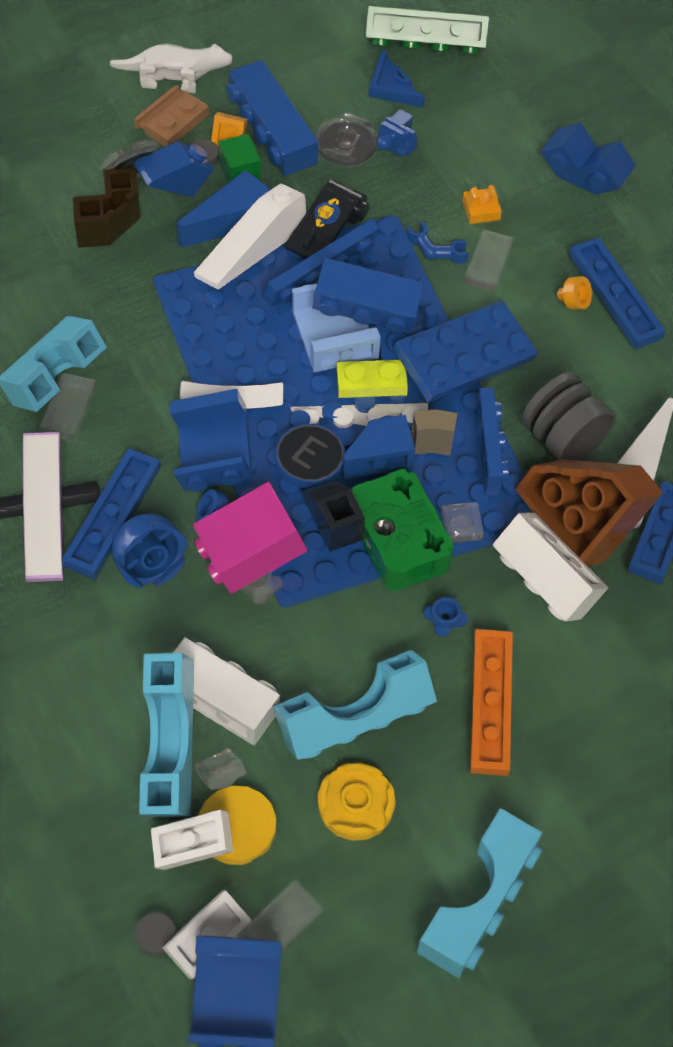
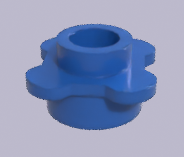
M453 597L440 598L435 601L433 606L429 605L424 610L425 619L433 623L435 633L442 637L448 636L450 630L456 627H464L467 624V615L462 613L460 604ZM447 614L449 618L444 619L442 615Z

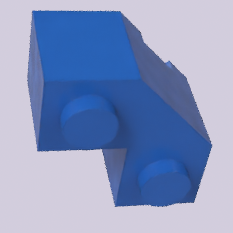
M581 122L559 128L541 150V154L557 177L595 195L618 190L636 166L621 141L597 147Z

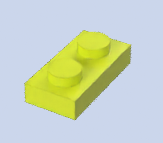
M400 360L337 362L338 398L407 395L406 368Z

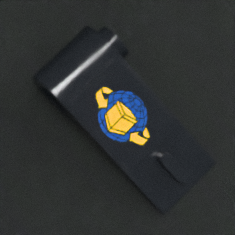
M333 179L329 180L284 245L285 249L306 259L331 244L347 222L355 224L358 220H364L370 206L367 203V195Z

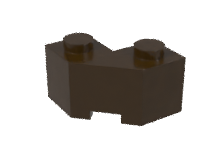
M136 167L103 170L104 195L72 197L78 248L111 245L141 218Z

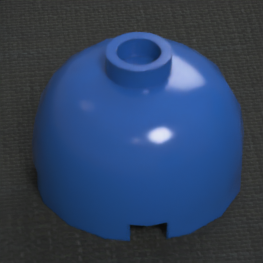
M145 513L132 517L116 532L112 544L113 560L127 583L136 588H143L141 584L153 582L154 587L172 579L183 567L186 560L183 554L185 547L188 549V542L173 522L161 515Z

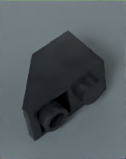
M332 480L302 490V496L329 552L363 540L365 517L349 487L337 480Z

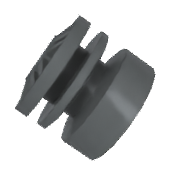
M567 372L549 381L534 395L524 409L521 420L523 426L528 431L533 432L537 440L546 441V449L556 460L580 461L595 450L607 437L614 426L616 415L601 398L591 397V388L583 384L582 380L575 373Z

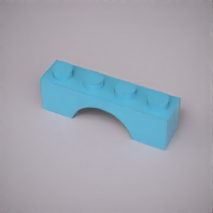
M409 650L377 663L376 676L372 686L362 698L350 705L343 707L326 706L319 703L309 692L277 704L273 708L286 748L297 760H300L302 758H313L319 755L323 749L335 744L349 743L357 735L371 729L387 727L391 721L404 715L418 714L426 706L437 702L426 661L413 650Z
M183 653L144 654L143 695L146 699L150 716V748L146 766L140 773L139 814L150 817H191L194 659Z
M500 808L482 837L477 855L487 868L490 878V890L480 901L467 907L448 908L441 906L420 939L417 953L459 979L466 967L473 971L485 950L479 946L485 934L487 933L493 937L505 916L499 912L505 900L511 903L514 902L524 884V881L519 879L525 867L532 870L543 851L538 846L543 832Z

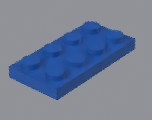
M503 300L398 340L393 347V350L428 403L531 362L539 354Z

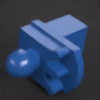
M399 110L391 118H385L380 125L377 147L384 151L390 150L399 157H402L404 154L408 156L415 151L417 136L415 131L411 129L413 116L403 110Z

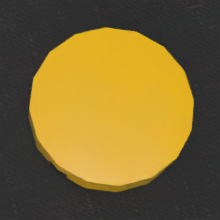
M346 763L337 767V770L333 771L330 775L328 774L322 780L317 797L318 813L325 827L336 836L351 841L368 840L380 834L391 822L396 805L395 792L391 782H388L387 778L376 767L364 763Z
M230 786L216 791L205 801L199 815L218 810L229 813L233 852L213 857L214 859L225 864L244 865L252 862L253 859L258 858L260 855L263 856L270 849L276 837V814L271 802L261 792L247 786Z

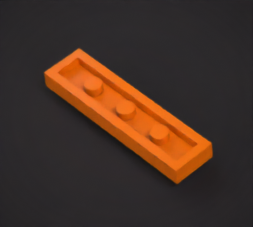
M475 629L470 746L471 774L509 776L513 632Z

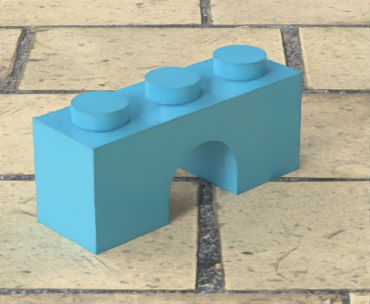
M67 316L0 375V386L13 406L37 412L60 391L54 381L56 375L71 367L85 368L107 346L92 320Z

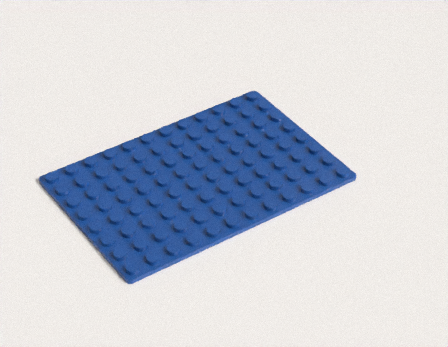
M392 215L373 220L379 227V231L374 239L375 245L364 255L360 256L357 253L352 256L348 263L423 282V290L413 326L424 324L425 309L429 305H435L439 309L437 325L448 322L445 311L399 218ZM363 223L343 228L335 241ZM286 243L269 253L219 290L195 278L194 271L200 265L158 275L153 280L155 290L192 383L219 386L283 383L282 405L265 408H247L252 479L242 480L240 483L232 485L238 499L269 482L308 550L266 574L277 603L283 608L381 579L361 541L329 552L302 496V490L305 489L290 484L280 475L275 462L276 445L281 435L292 427L310 423V416L307 412L302 410L291 412V407L323 406V418L319 417V425L335 432L341 438L346 452L366 426L352 424L348 428L335 426L333 418H337V416H333V413L338 408H342L341 405H354L359 412L367 413L375 404L428 403L407 370L408 390L406 396L338 398L336 368L313 372L292 313V300L287 303L280 301L270 307L263 298L269 281L305 260V258L286 250L284 247ZM368 324L369 329L373 328L372 324ZM379 356V358H377V359L368 360V361H379V360H380V356ZM480 383L428 403V410L458 413L451 455L437 453L415 454L413 469L406 470L407 473L414 472L417 475L447 534L450 535L454 544L452 557L493 545L518 513H533L515 490L525 477V474L506 435L505 450L501 452L502 460L508 461V481H502L500 495L485 496L476 411L479 390L482 388ZM408 422L410 431H412V423ZM498 423V431H503L500 423ZM342 470L336 480L352 489L358 484L372 481L389 473L344 480Z

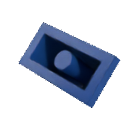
M180 142L168 145L136 160L134 163L137 171L148 186L189 197H194L214 170L206 158L207 153L204 149L196 144L187 145Z
M387 415L371 420L344 454L342 473L344 480L390 473L400 469H413L415 447L406 415Z

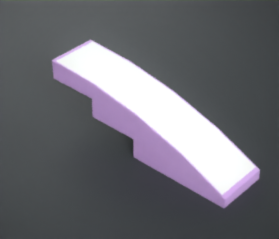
M59 432L23 433V513L26 582L63 581V565L61 560L63 558V513Z

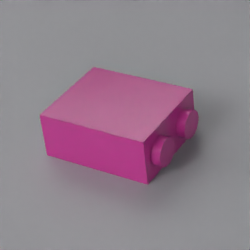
M269 482L192 524L199 536L198 539L194 540L199 553L204 560L210 557L212 561L211 564L206 566L217 585L223 582L230 594L308 551Z

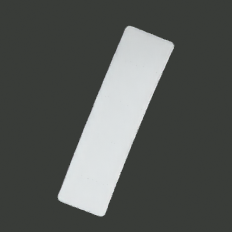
M186 381L181 382L180 400L238 389L246 404V409L265 408L283 404L282 382L251 386H219Z

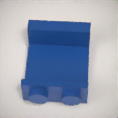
M238 389L169 402L170 415L179 430L181 468L174 469V476L184 491L198 492L210 486L221 484L235 485L242 480L252 479L247 409Z
M207 935L196 936L195 954H197L192 1023L191 1031L188 1033V1042L198 1043L197 1047H223V1045L274 1047L282 941Z

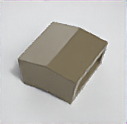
M442 410L414 412L411 436L415 447V454L437 453L450 456L458 413Z

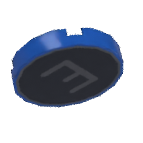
M302 424L290 428L281 435L276 445L275 462L280 475L287 482L297 487L308 489L312 486L336 480L343 470L345 447L341 438L331 429L319 424Z

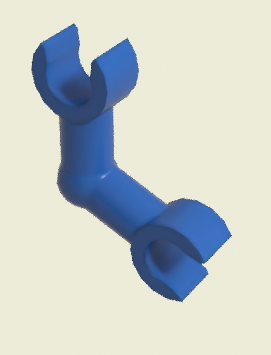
M420 221V233L413 232L410 226L407 227V236L410 242L420 247L426 259H450L456 264L467 262L469 253L462 252L466 250L467 241L455 240L448 246H435L427 236L428 227L424 222Z

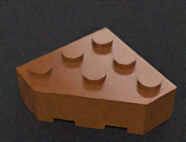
M563 459L532 466L515 489L531 511L536 513L588 567L604 563L663 494L641 465Z

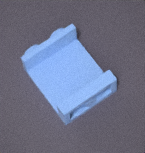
M307 284L292 289V313L313 372L336 368L337 362L368 361L379 358L380 335L377 327L369 329L368 324H359L352 318L340 315L327 316L319 310L312 309L317 284Z

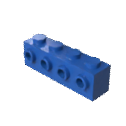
M263 60L229 71V85L226 86L229 100L231 103L237 104L241 117L248 119L247 124L249 123L253 128L258 144H263L266 148L272 165H277L284 176L317 165L319 142Z

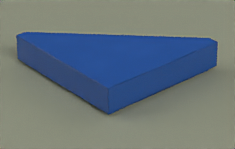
M381 50L369 87L368 97L422 108L425 96L418 93L411 85L412 81L399 66H395L388 58L387 51Z

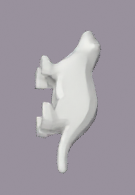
M165 43L148 48L129 59L111 60L110 66L121 70L139 71L142 88L157 89L156 81L166 78L169 80H182L181 91L195 93V81L209 71L230 65L233 58L232 54L227 53L217 44L204 49H189Z

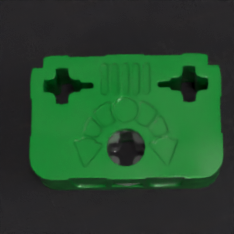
M400 469L386 476L358 484L351 489L365 517L364 535L361 542L387 589L400 591L448 572L454 549L453 541L450 535L447 534L439 519V515L414 472L407 473L406 469Z

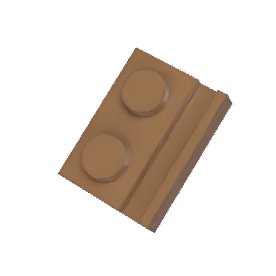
M175 85L134 118L135 128H142L145 130L146 135L166 147L179 141L209 115V105L187 91L183 93L179 90V86Z

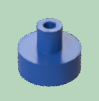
M214 489L206 491L197 506V521L228 505L227 495Z

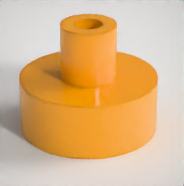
M584 276L569 277L565 281L563 288L558 289V299L564 301L570 310L588 308L592 300V287L589 280Z

